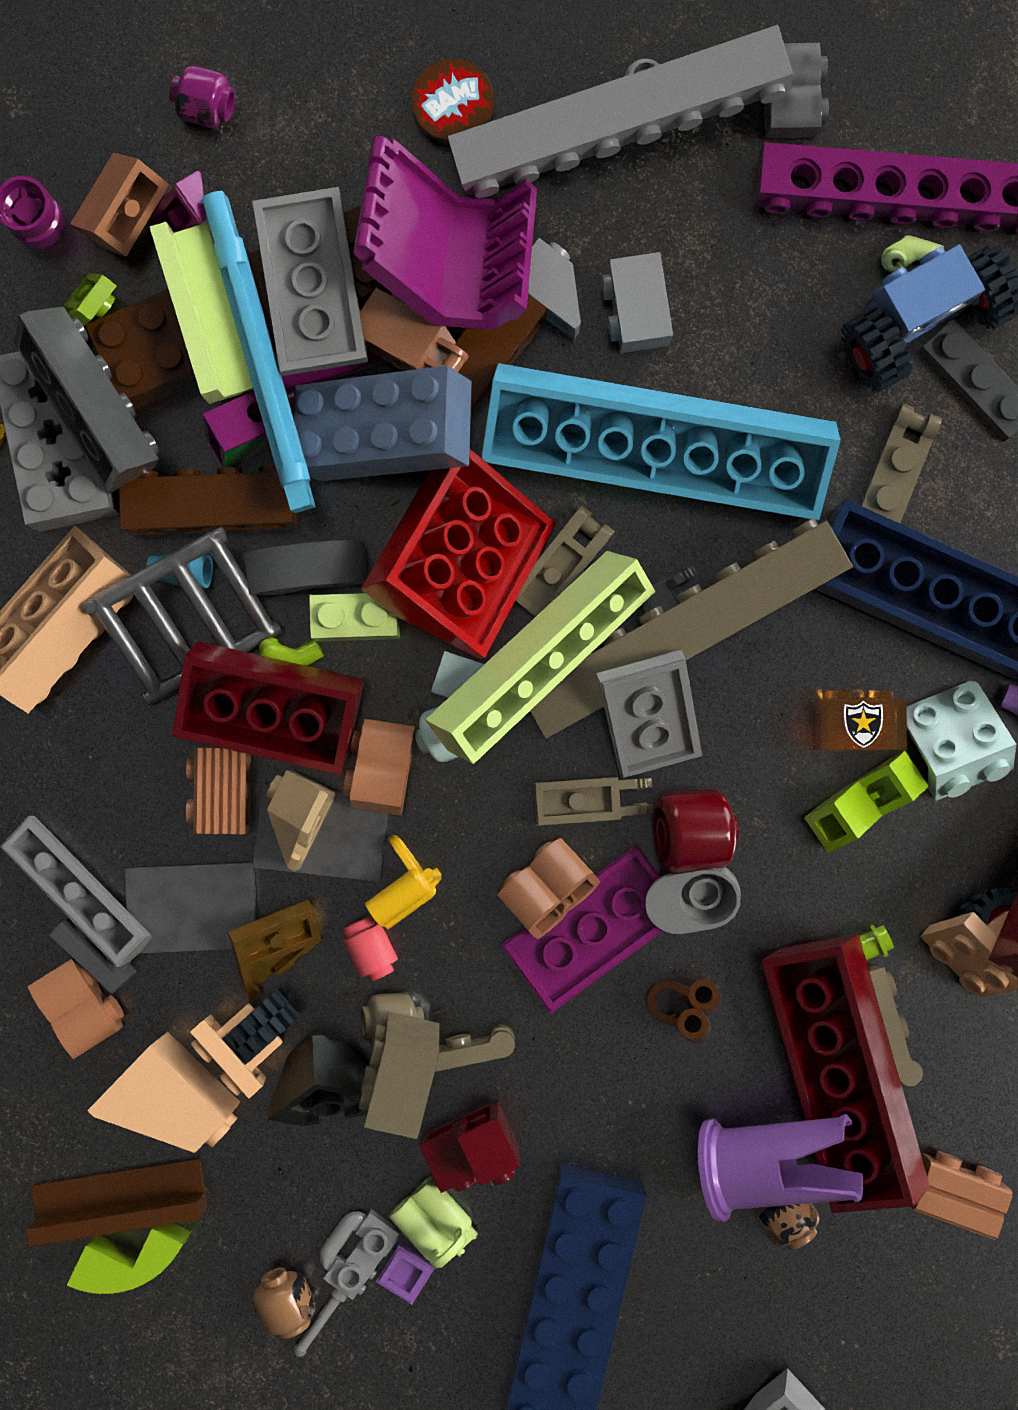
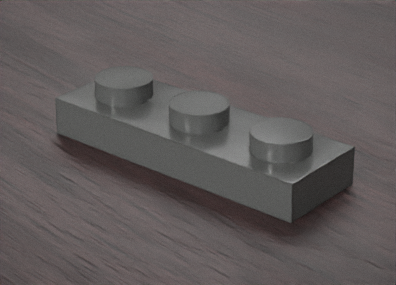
M953 318L919 351L990 427L1006 441L1018 431V386Z

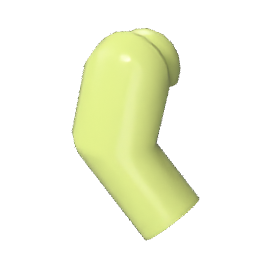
M906 235L886 247L881 257L882 266L889 272H895L900 268L907 267L915 260L919 261L923 256L941 246L944 248V245Z

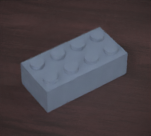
M446 365L296 385L294 423L310 477L318 481L469 466L472 381Z

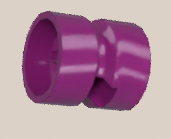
M15 176L7 179L0 185V221L23 245L29 248L45 249L53 246L61 238L65 230V216L62 208L38 180L29 176Z

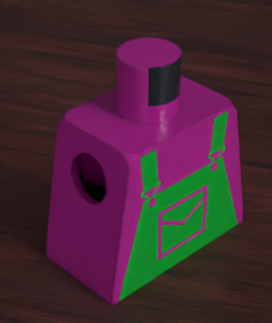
M290 390L286 394L294 418L295 393ZM254 391L203 414L205 437L222 467H238L270 449Z

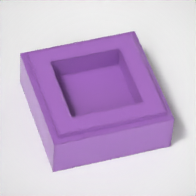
M399 1241L377 1276L376 1282L412 1305L435 1268L423 1255Z

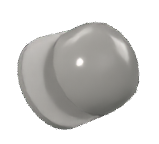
M727 867L666 874L658 878L650 886L645 900L646 911L653 924L668 933L685 934L714 929L726 925L736 916L740 907V886L735 875Z

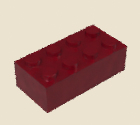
M197 641L184 656L172 737L341 775L350 756L364 679Z

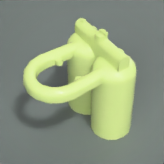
M432 1175L425 1179L410 1196L403 1199L388 1216L418 1251L430 1261L429 1263L434 1268H442L456 1254L460 1257L465 1252L463 1248L473 1239L475 1240L478 1235L471 1226V1218L447 1191L440 1193Z

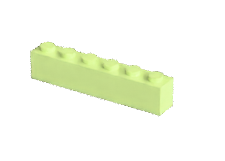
M606 551L430 714L425 721L445 749L474 764L656 591L638 560Z

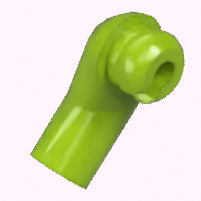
M270 637L264 639L259 644L258 649L261 656L305 666L324 657L317 641L313 639L292 649L281 645L277 638Z

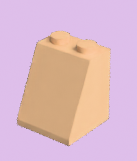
M166 1032L151 1044L87 1111L95 1118L195 1153L205 1142L212 1148L225 1135L230 1126L237 1120V1117L232 1112L239 1105L240 1101L169 1032Z

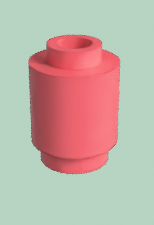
M372 915L342 928L345 936L342 942L359 978L368 975L372 982L394 971L391 963L398 960V957L384 928L376 923Z

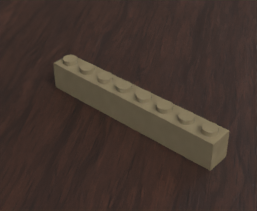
M815 518L807 521L791 531L795 539L781 547L778 546L776 540L752 553L756 561L740 569L736 562L716 573L714 576L717 583L702 591L699 584L676 596L680 604L664 612L660 605L638 618L642 624L640 627L629 633L625 631L624 627H621L611 633L603 641V648L589 654L530 710L545 738H549L604 707L597 673L682 650L685 659L688 660L851 569L853 565L828 521L819 525Z

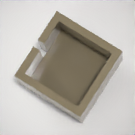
M388 1012L385 1026H376L371 1047L372 1054L369 1066H366L358 1109L366 1111L364 1128L418 1139L439 1057V1023Z

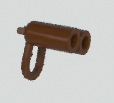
M704 979L694 982L690 988L674 981L658 982L651 988L647 996L648 1011L653 1018L661 1023L678 1028L682 1036L692 1044H702L708 1040L711 1035V1024L707 1016L717 1013L722 1004L718 988L711 981ZM668 989L678 992L681 998L684 996L689 997V1001L694 1008L685 1010L677 1019L675 1014L668 1016L661 1013L656 1008L655 1001L661 991Z

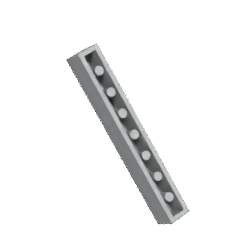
M775 25L448 136L461 184L467 197L475 195L476 198H485L497 193L501 186L513 182L518 184L525 178L533 182L539 178L540 173L556 169V171L570 170L579 165L582 159L594 155L597 158L609 157L619 152L621 146L636 141L637 144H648L659 139L662 135L661 133L676 128L679 131L690 130L699 126L703 119L718 114L720 117H729L742 111L745 105L760 100L764 104L777 101L785 96L787 91L791 90L793 72L779 26Z

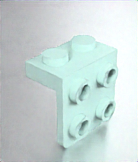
M965 682L908 705L901 710V721L928 766V789L935 801L947 796L951 798L958 797L967 792L971 786L986 780L990 782L1000 780L1014 769L1016 743L977 682Z

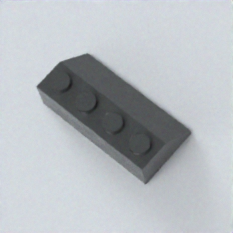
M63 306L27 311L19 315L14 345L108 494L153 470L159 460L156 455L159 453L158 446L152 435L147 430L141 431L133 418L136 415L135 410L128 397L123 392L118 394L109 379L112 378V374L105 360L100 355L94 356L86 343L88 335L77 317L70 318Z

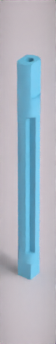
M223 191L212 192L203 196L202 200L215 242L213 245L280 484L285 490L290 511L299 513L316 507L309 485L311 481L243 239L239 237L228 197Z

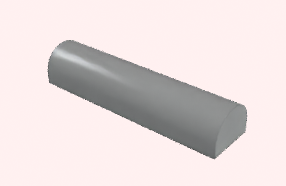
M28 816L0 846L116 967H121L131 961L151 940L152 935L35 816Z

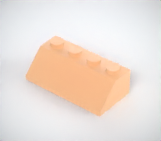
M76 526L69 531L0 610V696L28 714L36 704L45 700L51 687L64 672L70 670L76 664L79 655L90 642L98 638L105 630L96 614L90 616L85 611L83 602L131 575ZM134 594L112 605L111 607L115 613L120 608L126 606Z

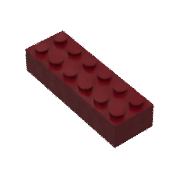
M859 934L778 949L761 961L805 1119L834 1118L848 1114V1117L852 1120V1125L845 1126L843 1142L815 1152L818 1165L863 1174L862 1199L859 1202H854V1200L829 1202L831 1213L915 1206L929 1189L930 1185Z

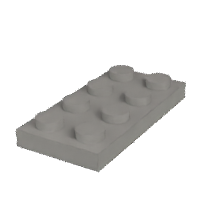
M339 187L252 201L281 375L286 376L368 362Z

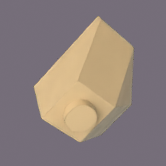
M286 770L283 777L278 774L275 776L268 789L266 798L271 799L267 811L286 867L295 872L301 868L338 792L293 770Z

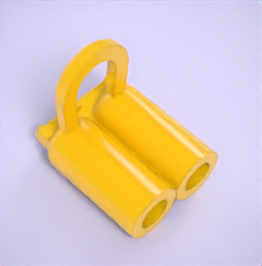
M392 835L388 839L409 871L365 903L374 920L381 927L384 926L388 930L434 897L436 894L435 886L441 881L442 876L438 868L434 870L427 868L423 871L407 846L397 835Z

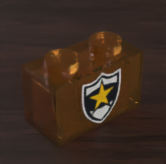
M850 690L825 691V698L812 700L813 750H907L906 698H893V690H868L867 698H851Z

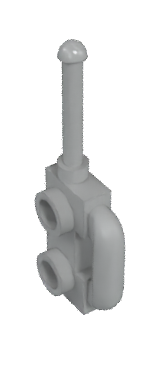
M370 1209L367 1215L360 1211L346 1214L324 1242L320 1250L319 1259L321 1266L326 1270L323 1279L334 1286L331 1290L332 1296L299 1343L294 1345L293 1353L295 1356L302 1357L307 1353V1348L340 1302H345L347 1297L353 1300L357 1294L362 1295L366 1288L365 1282L367 1279L372 1280L377 1273L375 1268L382 1258L387 1256L398 1240L400 1229L373 1209ZM356 1231L355 1234L361 1238L346 1258L340 1253L338 1255V1252L352 1232Z

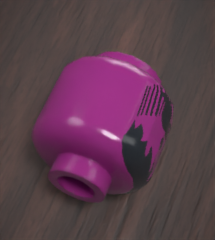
M191 65L185 68L180 77L175 76L173 78L169 99L175 103L176 112L180 119L214 129L222 121H229L235 103V89L230 87L229 80L224 74Z

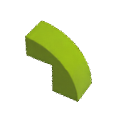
M903 751L839 790L804 818L829 853L857 840L883 815L914 801L929 785L908 754Z
M177 1224L153 1227L140 1254L104 1236H95L85 1246L67 1286L88 1293L112 1294L144 1285L159 1275L173 1261L191 1231Z

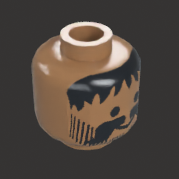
M813 1203L759 1207L755 1209L756 1218L770 1241L776 1246H786L789 1250H795L809 1243L817 1234L815 1228L819 1224V1213Z
M282 1267L264 1274L261 1278L262 1283L254 1291L252 1298L263 1328L268 1334L278 1335L283 1339L302 1333L310 1325V1319L314 1315L316 1308L306 1278L298 1271H286Z

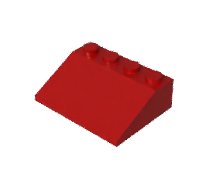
M470 449L469 466L429 471L361 590L394 616L479 659H483L486 657L534 567L556 522Z

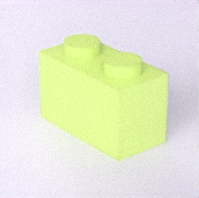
M366 593L309 595L311 639L317 642L400 639V618L391 614Z

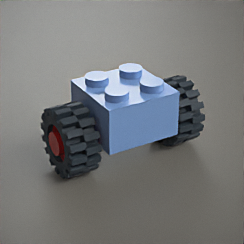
M960 244L946 252L943 246L923 256L919 260L921 264L910 272H907L906 268L903 267L882 280L883 285L872 293L874 299L866 307L865 313L843 324L841 328L843 336H841L842 341L847 345L845 351L847 355L851 356L852 360L850 362L853 368L856 366L860 379L864 378L865 385L868 388L871 387L873 392L879 393L910 376L912 364L909 362L911 359L910 353L904 348L907 346L906 344L958 316L969 305L972 316H978V323L982 326L985 325L986 329L989 330L995 329L1017 317L1018 274L1016 269L1018 266L1015 261H1009L1010 255L1007 251L1002 252L1001 246L989 244L966 256Z

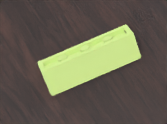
M167 222L150 226L201 395L208 404L253 391L254 388L208 226L201 224L173 233Z

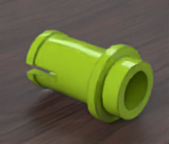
M874 925L869 926L870 931L859 935L866 961L881 954L884 958L887 957V951L894 949V945L884 925L877 928Z

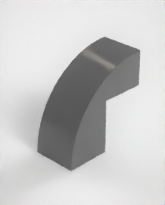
M364 540L299 543L244 553L249 595H283L314 587L346 588L364 584L368 577Z

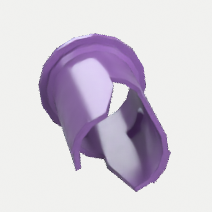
M848 1114L834 1118L723 1128L715 1118L703 1121L698 1139V1168L702 1192L712 1218L717 1222H725L730 1218L731 1212L735 1209L845 1200L859 1202L863 1195L862 1173L816 1164L797 1165L796 1159L843 1142L845 1126L852 1125V1120L848 1117Z

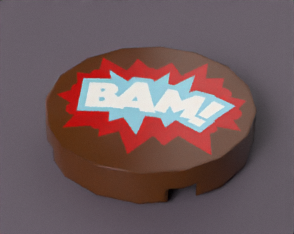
M461 59L440 60L428 66L416 79L411 94L413 116L420 130L432 139L438 140V143L450 146L448 136L488 123L494 113L493 87L487 75L475 64Z

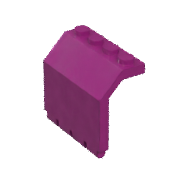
M376 136L371 144L354 255L363 262L362 269L430 324L495 330L506 322L517 319L527 310L537 188L525 178L496 199L460 197L394 138L389 141L383 136Z

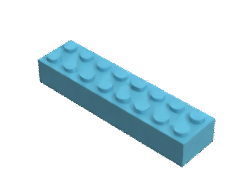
M498 363L492 384L481 459L486 463L819 520L841 440L837 423L834 421Z

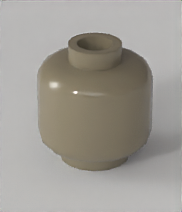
M404 992L371 996L367 1006H361L360 1031L363 1041L368 1040L372 1046L376 1026H385L388 1012L424 1020L422 1007H415L412 997Z

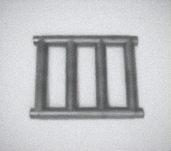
M222 527L206 533L83 602L85 611L90 616L96 614L146 691L143 692V696L149 706L179 691L182 670L160 681L111 606L134 594L179 665L183 668L184 656L190 648L149 586L170 573L174 575L218 646L249 653L258 648L264 639L274 638L284 632L283 626L276 619L273 621L270 619L256 595H249L247 579L225 544L228 539ZM208 552L213 556L257 628L235 641L187 565Z

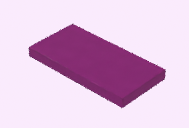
M637 844L598 871L595 875L601 882L584 901L569 910L565 917L547 934L536 939L525 927H522L500 943L550 1014L663 932L650 920L645 906L646 895L650 886L661 876Z

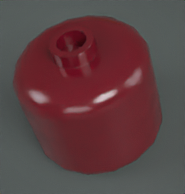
M715 789L672 792L663 794L655 803L652 818L654 846L658 860L667 872L673 874L702 869L724 868L731 863L736 849V840L739 838V823L724 794Z

